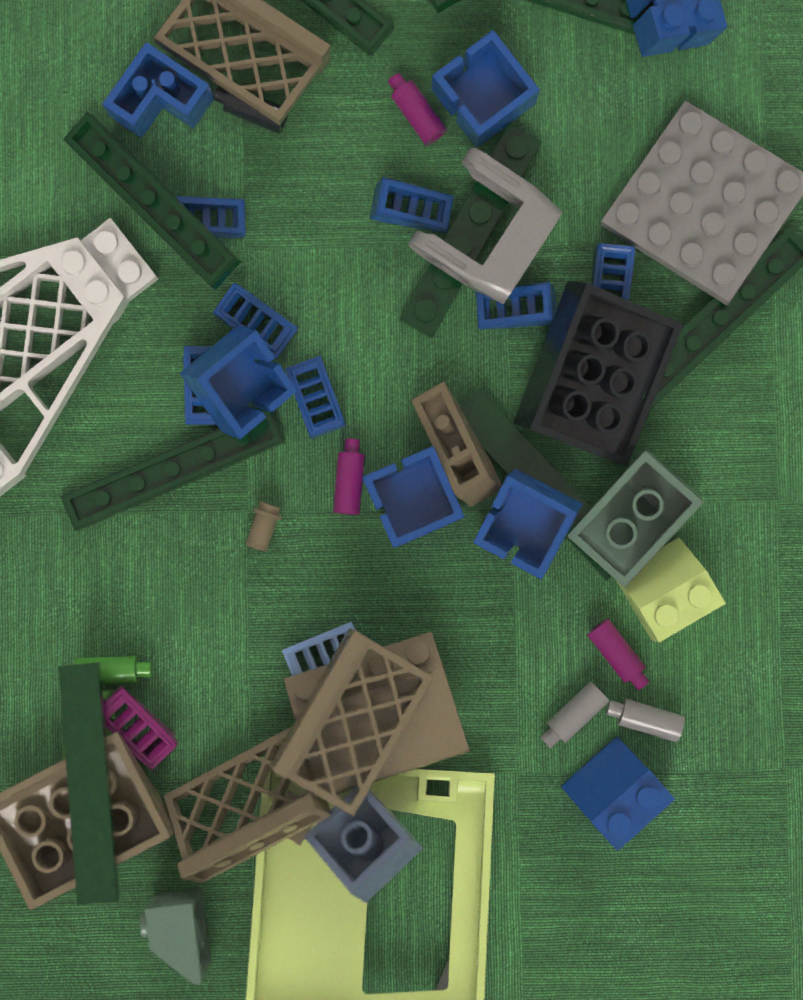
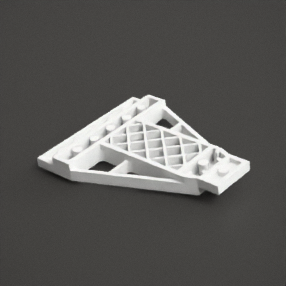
M111 218L81 241L77 237L0 260V272L26 265L25 269L0 287V308L3 307L0 322V386L1 382L12 383L0 392V411L23 393H26L44 416L43 421L17 463L0 442V496L27 476L25 472L110 328L120 319L128 303L158 280L154 272ZM53 268L59 276L46 275L45 273ZM41 280L60 283L57 302L39 300ZM33 283L31 299L16 298L19 293ZM67 286L82 305L65 303ZM11 303L30 305L27 326L9 323ZM38 306L56 308L54 329L35 327ZM64 310L83 312L79 332L61 330ZM89 316L93 318L91 323H89ZM8 329L26 331L24 352L5 350ZM34 332L53 335L49 355L32 353ZM60 336L71 337L59 347ZM87 345L50 409H48L33 390V386ZM5 355L23 358L20 378L2 376ZM31 359L42 360L29 370Z

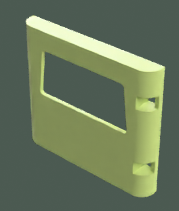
M270 768L263 789L276 793L282 776L273 772ZM414 769L373 782L369 789L389 810L453 820L456 824L448 986L446 989L365 993L362 989L367 903L349 892L306 839H304L301 845H298L288 838L257 854L246 1000H484L495 774ZM427 780L449 781L448 796L426 795ZM293 781L290 782L287 792L291 791L298 797L307 793L304 787ZM353 789L336 794V796L343 799ZM262 792L260 817L268 813L274 797ZM328 802L330 810H332L335 805Z

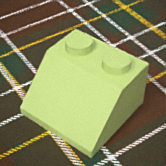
M676 538L664 545L625 588L617 581L651 641L658 643L726 604L706 569L680 538Z

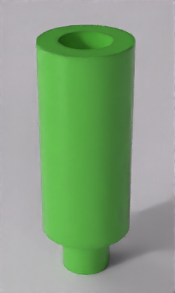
M138 656L75 658L74 664L100 662L102 685L138 684L139 677H152L153 674L152 662H139Z

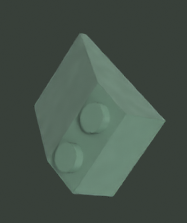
M645 448L586 513L567 537L625 588L704 502L701 496Z

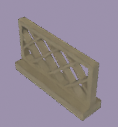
M182 0L153 37L154 43L278 125L282 123L318 72L321 74L329 64L330 44L263 0H206L213 5L214 14L192 17L191 6L196 0ZM187 13L188 18L182 19V18L185 16V14ZM236 20L244 25L245 35L224 38L221 22ZM216 23L219 39L197 42L194 26ZM190 27L193 42L177 45L168 39V36L174 29ZM268 41L275 46L276 55L255 58L252 43ZM248 45L250 59L229 62L226 51L227 46ZM221 47L224 63L208 65L201 61L200 50ZM299 61L309 68L303 77L287 79L284 63ZM278 64L282 80L260 83L257 67ZM252 68L255 84L239 86L233 82L231 71ZM289 87H295L290 93ZM284 89L286 100L278 111L264 102L263 91Z
M349 628L269 766L278 775L285 779H290L354 816L434 677L356 630ZM371 649L382 656L386 672L364 678L361 662L367 651ZM389 660L402 668L391 670ZM357 670L359 680L351 681ZM410 672L421 679L413 694L398 697L393 676ZM388 678L393 699L371 705L366 683ZM361 685L366 707L344 712L341 696L345 689ZM408 701L404 710L402 711L400 703ZM337 705L339 714L330 716ZM394 705L398 718L396 724L391 729L378 732L373 710ZM368 712L373 734L351 739L346 718ZM341 720L346 741L324 747L320 734L324 725ZM388 736L385 743L382 746L380 738ZM317 739L319 749L310 751ZM375 740L378 755L374 762L358 767L353 745ZM348 747L353 768L331 774L326 753ZM321 755L326 776L308 780L297 774L306 758ZM364 771H368L367 774H366V776L364 777V779H363V781H362V780H361L360 773H361V772H364ZM355 775L358 789L351 802L348 803L336 796L333 780ZM328 782L330 792L318 785Z
M291 727L164 795L183 860L177 863L182 879L202 884L332 816L328 802L307 789V793L294 800L286 798L285 794L291 782L288 778L282 777L276 793L263 789L271 768L269 765ZM306 758L299 768L300 772H297V774L308 780H313L314 776ZM254 760L262 762L254 784L241 780L248 763ZM224 777L230 781L220 802L210 798L209 794L214 782ZM238 784L252 788L243 811L230 806ZM261 792L274 797L267 814L262 817L252 815ZM191 794L198 798L188 819L182 816L178 801ZM207 801L219 806L211 828L198 823ZM231 810L240 814L241 817L235 831L226 835L219 831L227 811ZM198 827L207 831L208 835L203 847L193 853L190 841L195 828Z

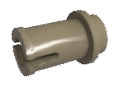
M260 501L258 508H253L256 514L245 545L268 552V546L277 520H282L283 516L279 515L280 507Z

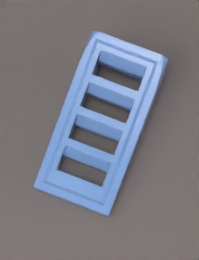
M348 622L283 649L282 652L292 676L303 673L295 655L296 652L301 650L309 669L317 668L309 647L314 645L318 649L324 666L328 665L331 660L323 641L330 639L336 652L340 645L337 636L343 633L345 636L349 628L356 630L353 622Z

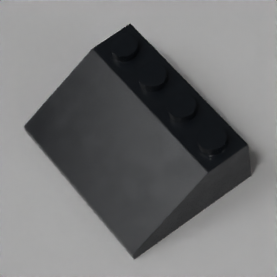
M568 281L513 423L628 467L683 324L591 284Z

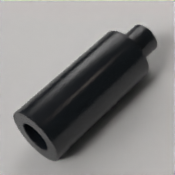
M220 86L216 88L213 95L214 101L224 105V112L277 134L282 132L289 115L288 113L282 123L278 125ZM264 98V102L277 111L281 107V105Z

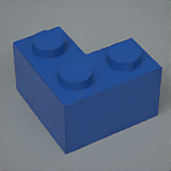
M146 42L102 105L113 120L142 139L162 109H165L194 129L213 102V93L208 83Z

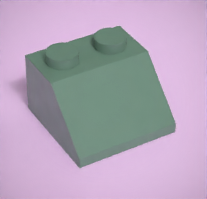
M196 887L157 892L144 909L145 913L140 914L142 938L148 937L149 950L192 984H202L211 965L203 888Z

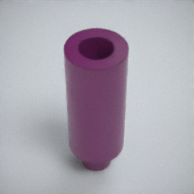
M400 73L395 74L388 80L389 85L394 90L391 95L392 100L424 145H431L447 132V128L413 80L406 82Z
M345 439L344 452H338L333 513L360 515L365 454L359 453L360 440Z
M609 618L598 623L586 634L624 683L631 681L635 688L640 690L650 682L642 672L646 667Z

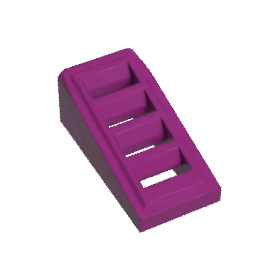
M120 686L103 702L105 727L112 734L119 731L134 756L150 770L154 769L177 746L178 742L175 734L123 686ZM124 703L129 706L115 720L110 717ZM137 714L139 718L125 730L123 726ZM148 725L151 729L137 741L135 737Z

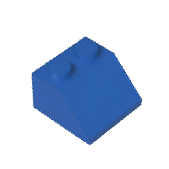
M615 736L560 786L617 852L675 800L661 782L618 736Z

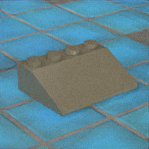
M432 631L384 646L385 649L434 678L374 782L470 752ZM373 650L367 652L361 662L364 678L386 672L382 656ZM389 660L391 670L402 668ZM328 665L284 678L295 721ZM357 670L351 681L359 680ZM410 672L393 676L398 697L413 694L421 679ZM388 678L366 683L371 705L393 699ZM361 685L345 689L341 696L344 712L366 707ZM408 701L400 703L402 711L404 710ZM337 705L330 716L339 714ZM394 705L373 710L378 732L394 727L398 720ZM368 712L346 718L351 739L373 734ZM341 720L325 724L320 732L324 747L346 741ZM388 736L380 738L382 746L385 743ZM317 739L310 751L319 749ZM375 740L353 745L358 767L374 762L378 755ZM348 747L326 753L331 774L353 768ZM321 755L308 758L314 779L326 776ZM364 771V772H361V773H360V776H361V780H362V781H363V779H364V777L366 776V774H367L368 771ZM355 775L333 780L335 793L339 794L354 789L357 786ZM328 782L318 785L330 792Z
M119 731L106 737L117 865L170 838L174 834L168 810L161 796ZM66 759L0 793V852L30 911L76 887Z

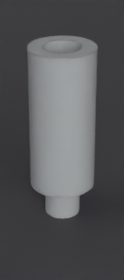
M590 681L547 722L550 728L540 738L550 749L560 739L566 743L610 701Z
M627 698L622 703L609 700L610 702L607 705L605 714L618 718L617 725L677 743L684 727V716Z

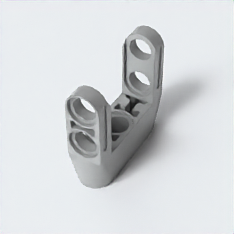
M470 148L462 160L463 166L470 172L473 179L519 208L515 217L483 266L434 234L416 231L408 246L415 253L468 288L504 304L563 211L534 185L476 148Z

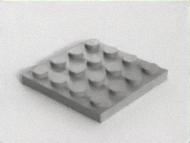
M685 101L601 221V227L728 306L803 197V172Z

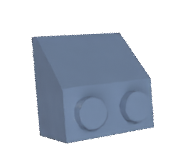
M358 786L350 791L343 800L350 803ZM370 790L354 816L335 806L331 810L332 816L318 822L304 835V838L349 892L365 903L423 849L421 844L399 819Z

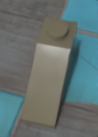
M443 381L412 399L411 401L432 446H434L455 496L472 507L499 492L502 484L495 469L447 384Z

